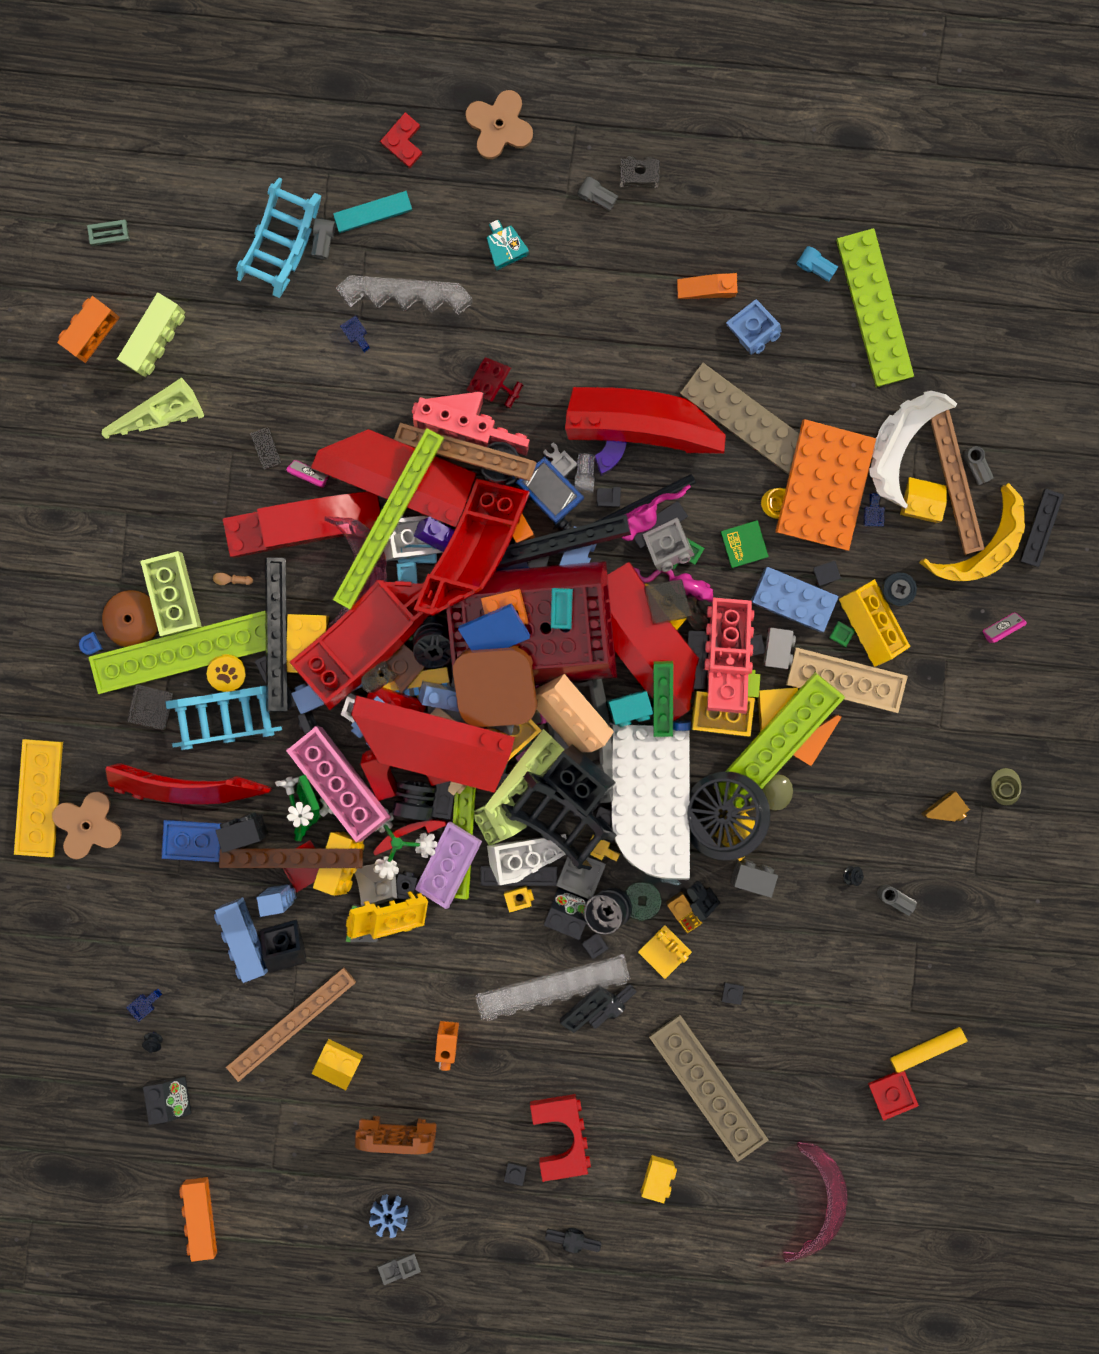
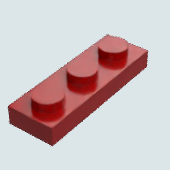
M371 684L367 695L368 699L374 700L378 696L385 703L419 712H424L426 707L417 698L375 684Z

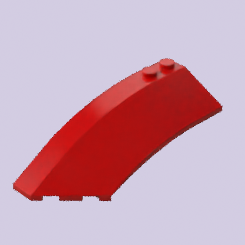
M573 387L565 425L568 440L634 442L683 450L686 453L725 452L726 435L688 399L637 389Z
M628 562L607 575L614 650L652 698L653 662L673 661L674 722L690 711L691 695L694 690L695 673L699 658L672 625L631 563Z
M356 696L351 713L378 763L495 793L509 760L515 739L513 736Z
M122 763L106 767L108 785L114 788L113 791L125 794L126 791L132 793V797L141 800L149 798L179 804H218L269 793L273 789V787L238 776L224 781H192L156 775Z

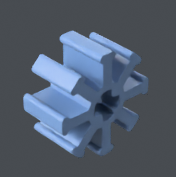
M388 1194L382 1195L380 1201L382 1206L378 1205L376 1201L372 1205L370 1213H375L376 1215H371L369 1224L370 1227H373V1225L381 1223L376 1232L380 1237H382L384 1229L388 1227L390 1238L396 1237L398 1230L395 1225L401 1228L402 1231L406 1227L407 1219L401 1217H407L408 1206L405 1205L403 1208L396 1209L397 1206H400L401 1197L395 1196L394 1203L389 1205ZM388 1213L392 1214V1217L390 1216V1219L386 1218V1215H388Z

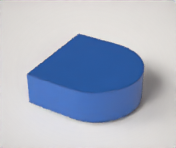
M94 632L82 637L79 642V648L84 654H95L103 649Z
M691 721L673 722V730L688 731L691 729Z

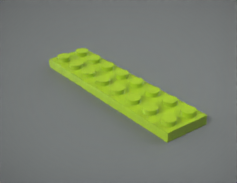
M875 229L837 238V246L875 386L880 387L913 378L914 373Z
M814 672L726 771L745 775L763 789L843 701L845 696ZM719 783L721 794L724 796L726 783ZM731 783L729 799L733 796L738 785ZM743 788L740 794L745 796L748 792ZM743 798L736 801V806L742 808L745 804Z

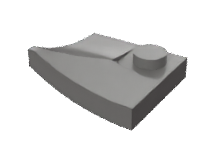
M375 864L357 868L355 876L359 887L361 906H365V901L377 905L397 899L396 875L394 874L392 880H389L387 875L385 878H380L379 873H375L373 870L376 866Z

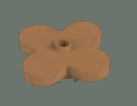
M506 90L501 92L493 106L482 101H476L471 103L466 110L468 124L472 128L481 131L477 140V149L479 154L485 159L497 158L507 144L515 148H525L532 142V127L526 121L518 118L522 109V100L515 91ZM503 123L502 126H497L496 124Z
M96 791L88 794L81 807L65 802L54 809L52 814L53 822L56 826L68 832L63 847L65 853L70 858L81 859L90 852L93 844L104 848H111L121 840L122 832L120 827L106 817L111 803L105 793ZM84 822L89 823V829L84 828Z

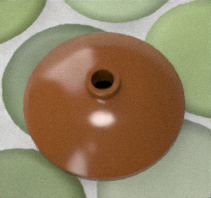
M128 590L116 594L107 602L102 615V623L107 636L114 643L128 647L151 641L155 637L158 627L148 595L139 591ZM127 615L131 616L130 622H126L125 620Z

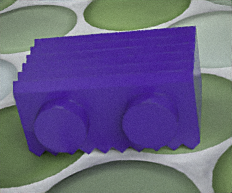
M428 517L419 521L414 537L444 552L454 533V529L451 530V527L448 528V526L441 524V522L438 523V520L435 521V519Z

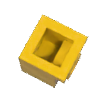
M527 886L504 892L509 913L532 906L531 901L534 900L532 890H527ZM518 894L523 895L522 901L516 899Z

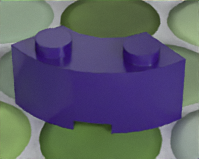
M607 440L604 449L595 455L594 459L601 476L611 471L618 464L623 456L627 442Z

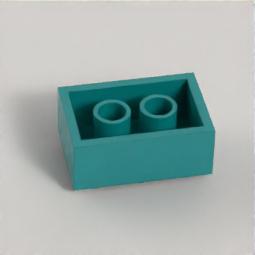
M640 691L607 701L612 721L615 725L618 724L619 727L630 725L631 720L634 719L639 722L650 719L649 715L653 714L647 691Z

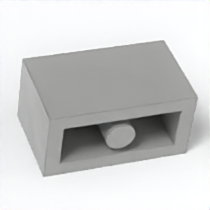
M768 628L763 666L788 669V666L792 665L793 654H790L796 640L793 631Z

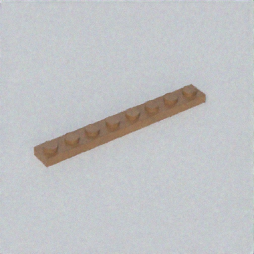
M948 409L931 418L930 422L965 555L984 550V545Z
M400 423L394 440L416 448L425 430ZM439 434L445 439L437 451V455L526 481L531 480L537 464L535 461Z
M343 967L227 1065L228 1071L239 1082L356 983L355 979Z

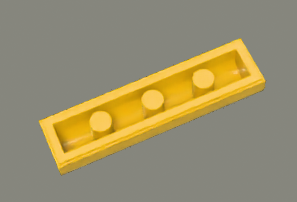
M957 1027L891 1057L890 1061L894 1070L899 1073L966 1043L967 1039L962 1029Z

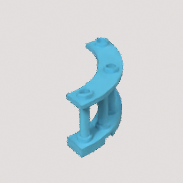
M278 178L274 184L271 183L269 186V199L261 224H258L255 229L254 235L256 236L246 256L238 262L236 271H238L237 280L241 281L247 273L271 283L274 287L273 295L278 298L281 297L290 282L288 276L291 270L295 271L312 232V229L309 228L312 218L317 216L322 197L314 193L310 199L305 200L280 189L281 178ZM278 197L303 207V210H305L304 218L299 220L276 210L275 206ZM272 216L298 227L299 233L296 240H289L267 230ZM264 237L290 248L291 253L288 259L283 261L260 251L259 248ZM257 257L280 267L282 271L279 276L276 275L274 277L250 265L254 258Z
M266 686L166 701V708H175V712L178 714L182 742L173 743L172 746H181V750L193 748L192 744L223 740L224 743L234 742L235 737L263 733V737L275 735L274 731L282 730L281 726L271 727L269 712H266ZM257 695V699L260 702L264 729L253 730L249 700H251L250 696ZM239 698V702L242 704L246 732L232 734L227 704L229 699ZM217 702L220 705L224 735L210 737L205 708L207 703ZM195 705V708H198L202 739L190 741L185 710H187L186 706Z

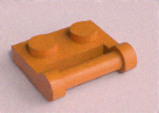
M520 589L481 598L485 614L512 603L515 610H518L523 624H528Z

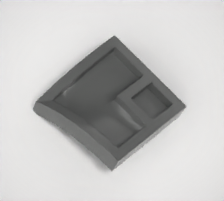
M567 857L556 886L590 900L594 896L606 864L587 857L586 860L592 866L591 870L578 869L572 864V860Z

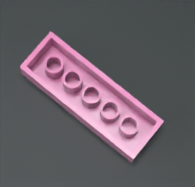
M314 727L286 750L304 775L306 774L307 779L355 842H362L391 818L322 727Z

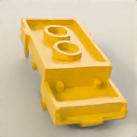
M411 891L407 892L410 899L398 904L394 900L389 901L390 906L383 908L379 906L376 908L375 904L365 901V906L349 911L346 921L347 936L353 939L370 934L373 939L424 926L428 901L425 896L423 897L422 893L417 894L418 898H415Z

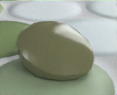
M1008 768L996 771L991 780L993 798L1002 805H1012L1019 799L1022 786L1017 773Z
M774 775L762 789L772 810L785 808L792 799V783L784 775Z

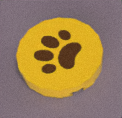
M224 654L211 660L206 674L212 687L219 691L229 692L238 689L243 684L246 671L240 659L233 655Z

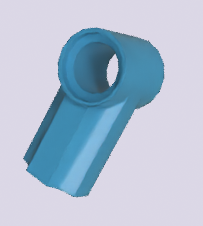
M810 246L805 248L797 261V265L807 272H813L828 282L838 266L823 258L819 251Z

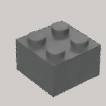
M742 859V862L736 861L730 882L734 887L772 898L778 875L770 866L761 864L758 867L753 861Z

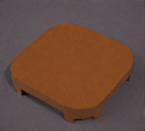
M516 645L510 648L466 649L460 654L453 665V677L458 710L463 720L472 726L489 727L519 725L532 719L538 707V699H536L531 655L529 656Z
M373 1116V1120L361 1118L359 1120V1129L355 1130V1148L367 1152L427 1154L434 1149L436 1123H425L426 1119L418 1118L417 1126L380 1124V1116Z

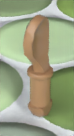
M216 573L213 576V581L218 585H225L229 582L246 585L253 583V579L250 576H229L226 573Z

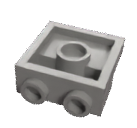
M678 518L643 534L654 565L659 571L668 572L673 569V565L679 562L682 564L687 563L694 556L689 540L685 536Z

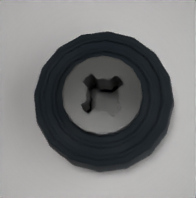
M897 572L891 574L882 584L883 597L893 606L902 607L908 605L916 596V583L906 573Z

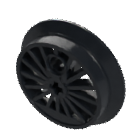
M717 772L704 777L690 790V803L687 813L690 827V842L699 852L717 860H735L750 854L762 843L770 825V807L765 793L752 779L736 772ZM719 783H726L724 802ZM731 783L738 785L733 796L729 799ZM715 786L718 802L707 788ZM743 788L748 792L745 796L740 794ZM703 791L716 807L699 798ZM752 797L755 805L750 806L749 799ZM743 798L745 801L744 806L737 808L736 801ZM696 801L713 811L694 809ZM756 809V817L743 816L745 812ZM723 811L728 812L727 819L721 818ZM695 813L706 814V815H712V816L705 817V818H702V819H698V817L695 815ZM736 819L755 821L753 829ZM711 821V822H710L709 824H707L705 827H704L703 824H702V823H704V822ZM734 823L749 831L750 834L744 838ZM714 826L713 830L709 834L708 830ZM730 827L742 841L739 844L734 845ZM720 828L717 844L713 838L716 835L718 829ZM725 829L730 847H722Z

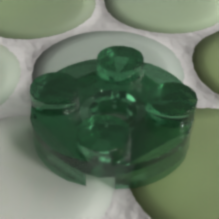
M635 882L626 889L625 893L629 896L633 905L632 918L644 921L658 913L662 901L660 893L654 885L648 882ZM639 896H642V898L643 896L647 897V904L644 906L642 904L641 906L638 905L639 900L637 898Z

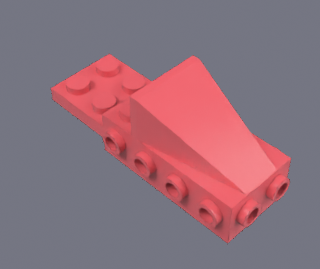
M482 392L430 399L420 397L419 402L414 403L412 410L414 427L424 430L428 428L435 433L484 447L494 442H505L514 447L517 453L525 456L529 448L530 440L526 439L525 435L520 433L513 435L508 433V430L500 427L494 429L495 421L492 420V417L484 414L479 416L483 404Z
M713 598L711 606L707 607V617L710 618V624L707 623L706 635H709V641H706L705 652L709 653L708 658L705 659V670H708V711L747 713L748 674H752L753 663L750 662V656L753 654V645H750V639H753L754 627H751V621L754 620V610H751L752 601Z

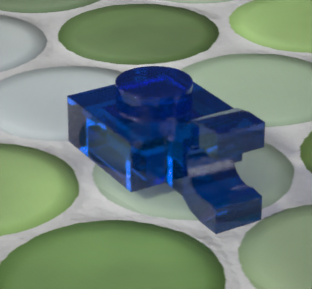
M357 316L340 325L351 343L357 341L364 353L371 349L363 337L367 332Z
M869 494L870 507H864L863 526L884 527L885 507H879V494Z
M156 989L147 998L142 994L126 1008L139 1022L155 1009L152 1003L162 993L159 989Z

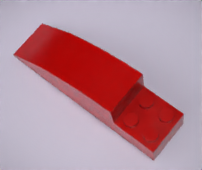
M367 491L259 508L257 512L223 518L230 557L236 558L371 531L381 511L378 496Z

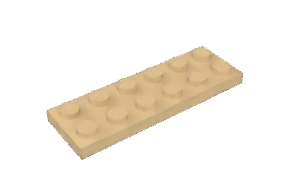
M795 648L786 685L801 688L816 672L845 696L844 700L898 713L908 676Z

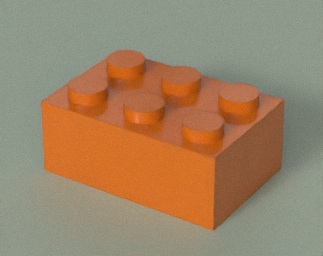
M93 296L85 300L82 305L83 309L79 314L73 316L70 321L71 325L67 330L65 329L60 333L59 341L57 342L84 363L88 361L120 318Z

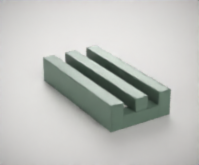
M126 220L87 225L91 246L130 240ZM122 226L123 228L118 230L93 233V230ZM123 234V236H116V237H109V238H102V239H95V240H94V238H97V237H104V236H111V235Z

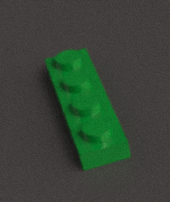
M673 661L653 662L654 737H673Z

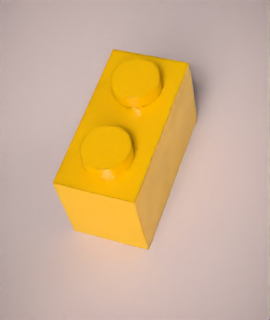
M651 1155L641 1188V1196L643 1198L664 1203L665 1198H669L671 1192L669 1184L671 1179H675L677 1171L673 1161Z

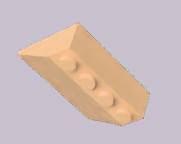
M565 674L535 689L536 699H538L537 710L568 746L573 744L581 752H593L605 746L614 731Z

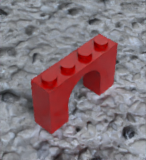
M372 750L363 753L360 764L378 801L396 796L397 783L390 770V766L378 763ZM427 775L431 786L448 782L447 780Z
M576 1094L530 1101L533 1125L561 1122L566 1124L574 1134L573 1144L566 1152L539 1158L542 1181L587 1175L588 1168H591L590 1157L585 1156L584 1149H588L586 1137H582L581 1130H585L583 1118L579 1119L578 1111H582L580 1099L576 1100Z

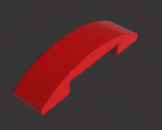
M440 819L419 820L406 824L392 833L398 838L424 826L427 832L430 833L446 826L447 823L445 820ZM389 835L377 846L373 852L374 855L392 849V839Z

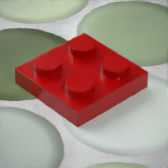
M905 1071L895 1072L868 1083L883 1121L919 1106Z

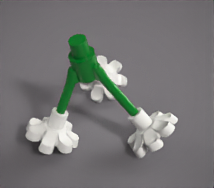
M287 777L286 780L276 781L275 784L276 786L286 788L291 802V807L288 809L290 814L287 818L289 821H294V839L301 841L302 837L306 834V830L313 825L308 821L313 818V813L310 812L311 807L309 805H306L304 808L302 802H297L295 805L293 786L298 782L299 777L293 779L292 777ZM321 797L320 801L323 803V808L319 811L318 819L328 813L334 814Z
M390 813L391 818L377 830L381 833L386 830L392 839V850L389 857L385 856L383 860H376V866L373 870L375 873H379L380 878H385L387 875V878L392 880L394 874L399 872V868L396 867L397 863L393 861L396 850H400L403 846L416 847V853H421L422 857L428 858V854L431 856L435 854L433 848L437 847V842L433 841L435 838L434 834L427 836L426 833H421L420 838L416 842H404L400 838H396L390 830L393 826L391 821L394 819L393 814Z

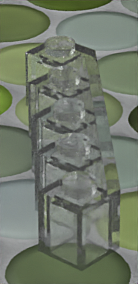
M350 275L336 287L339 295L350 307L364 295L377 309L393 297L404 311L420 299L431 313L447 301L458 315L473 303L472 297L460 283Z

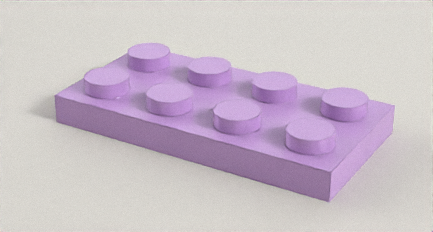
M448 822L435 848V854L431 856L415 890L443 908H449L482 841L452 822Z

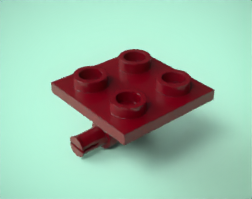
M485 357L466 391L470 393L482 392L483 398L492 402L499 389L508 393L509 396L504 405L511 409L514 401L520 397L518 394L524 385L517 381L511 391L503 385L511 368Z

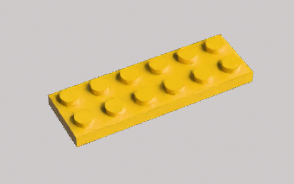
M22 740L14 855L54 857L57 826L53 822L52 814L59 802L63 742Z

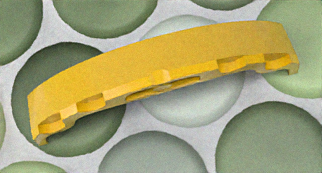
M1009 483L1001 487L1003 512L999 528L991 542L977 555L955 564H933L926 558L919 561V563L934 575L953 581L976 580L996 572L1005 562L1012 558L1019 547L1022 534L1024 533V503L1022 497Z

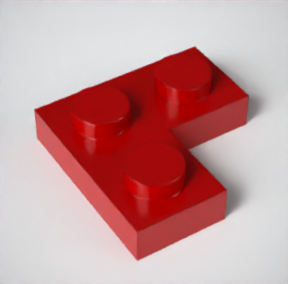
M405 112L380 142L409 168L422 155V152L409 141L420 128V124Z

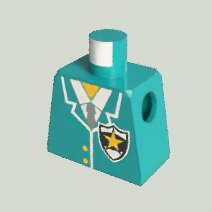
M499 220L489 224L493 234L487 237V242L496 271L529 255L528 248L512 226L503 229Z

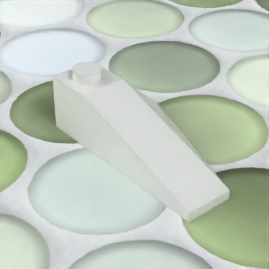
M561 834L562 837L567 839L566 834ZM544 837L487 846L489 864L498 885L519 882L527 875L566 855L551 840H546Z

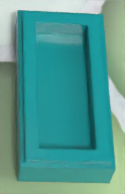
M552 588L551 628L572 629L573 589Z

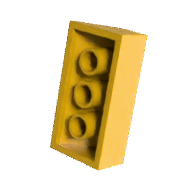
M875 579L839 598L843 610L846 612L874 667L895 658L910 647Z

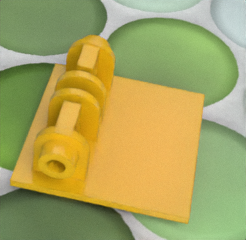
M664 925L638 953L666 979L682 962L684 963L689 958L688 956L692 951Z

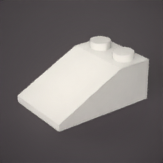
M429 516L401 518L383 550L384 561L443 553L433 548L405 547L407 545H429L414 537L419 521Z

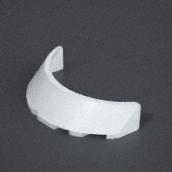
M935 391L924 392V395L902 403L900 405L901 408L893 416L889 415L882 424L876 437L871 468H869L870 476L873 478L877 489L876 491L881 497L907 508L908 505L901 494L899 486V469L903 454L912 437L927 421L943 411L956 407L957 403L946 394Z

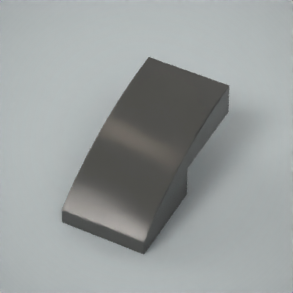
M414 1253L377 1265L383 1285L400 1278L406 1279L421 1272Z

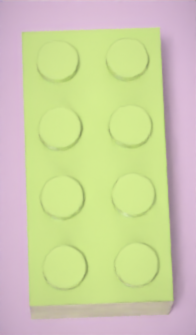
M157 293L117 359L146 378L147 374L150 375L155 368L154 363L157 358H161L164 354L166 343L173 339L175 335L174 330L177 325L180 326L184 321L185 311L178 304Z
M177 551L142 560L141 565L159 635L165 637L202 627L183 553Z

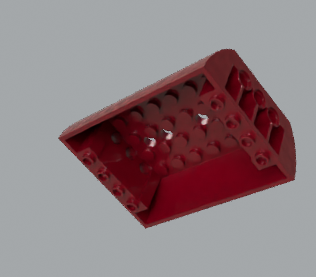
M606 561L494 571L482 590L446 608L452 669L458 656L466 649H470L458 630L459 626L485 615L481 598L520 589L528 618V624L525 627L530 634V639L520 642L516 646H519L518 648L524 650L529 656L531 655L534 684L548 683L563 674L570 681L617 678ZM552 588L573 589L572 629L569 632L552 628L551 632L547 634L541 629L544 622L551 625Z

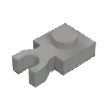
M553 442L551 447L554 448V452L550 454L545 449L543 454L553 460L551 464L565 477L577 466V463L565 450L560 454L557 445Z

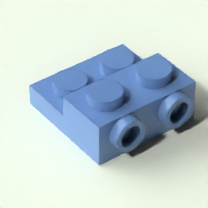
M757 299L726 322L727 327L738 337L739 342L751 355L755 352L757 354L762 352L765 344L770 340L772 342L776 341L782 332L780 324Z

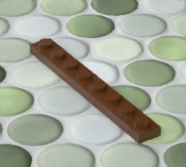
M220 849L219 868H362L363 849H233L224 853Z

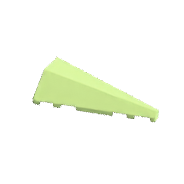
M180 378L102 429V435L107 439L110 435L121 433L125 435L128 434V431L137 429L144 431L167 426L170 422L181 420V422H185L188 418L197 416L202 418L204 413L193 390L183 378Z
M543 729L486 804L485 808L493 814L496 807L502 803L505 805L509 803V798L517 793L519 795L522 794L528 787V783L523 777L526 772L529 771L543 777L565 749Z

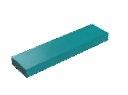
M407 191L333 213L339 233H343L413 210Z

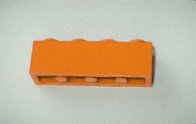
M208 1177L185 1180L179 1192L180 1198H183L184 1201L182 1216L183 1218L186 1217L184 1233L185 1236H188L189 1241L187 1244V1255H190L191 1262L214 1259L217 1254Z

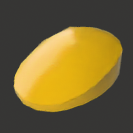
M771 489L763 495L761 507L768 516L779 519L786 489Z

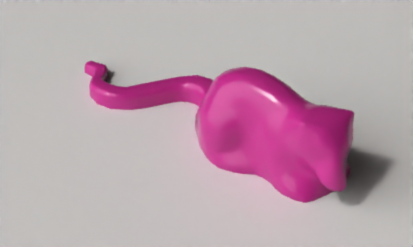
M690 484L678 493L659 495L651 503L639 506L625 514L629 520L631 535L621 538L626 541H632L637 533L651 529L657 521V504L665 500L681 498L691 488Z
M634 568L643 583L651 582L659 574L666 573L669 576V584L676 594L680 596L691 595L697 600H707L708 602L713 600V589L710 588V585L702 580H694L690 574L683 573L675 577L672 570L663 572L657 569L649 577L644 578L640 575L639 569Z

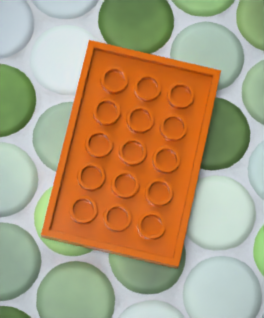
M806 419L802 420L775 532L849 551L876 438Z

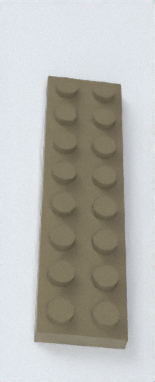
M702 363L680 395L694 403L701 411L789 475L799 433L713 369Z
M680 1014L649 1035L653 1044L737 1162L769 1140Z

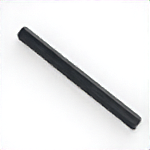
M690 474L595 522L625 515L639 506L651 503L659 495L666 493L675 494L685 486L695 484V478Z

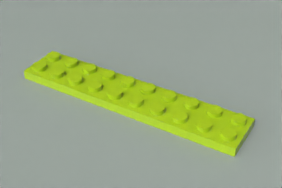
M265 611L90 656L89 661L98 694L208 666L213 658L224 654L239 658L266 651Z

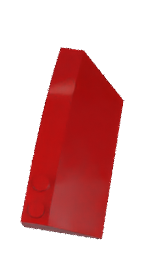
M368 429L318 450L311 468L388 499L416 448ZM435 456L407 508L457 527L476 473Z
M476 479L464 512L446 549L432 572L426 577L414 607L415 611L433 616L485 587L512 539L530 494L529 491Z
M376 580L373 586L353 605L351 610L349 609L333 626L290 661V664L329 710L381 667L429 616L414 610L424 582L423 584L404 581L384 582L383 580Z

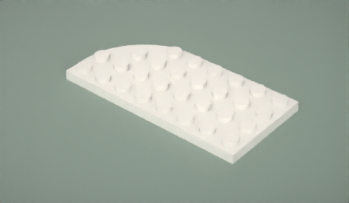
M613 725L612 767L613 780L616 783L613 786L612 830L617 835L614 838L615 842L627 861L645 872V874L661 879L689 880L690 827L687 816L690 803L689 730H673V737H654L653 726L627 725L619 727L618 725Z

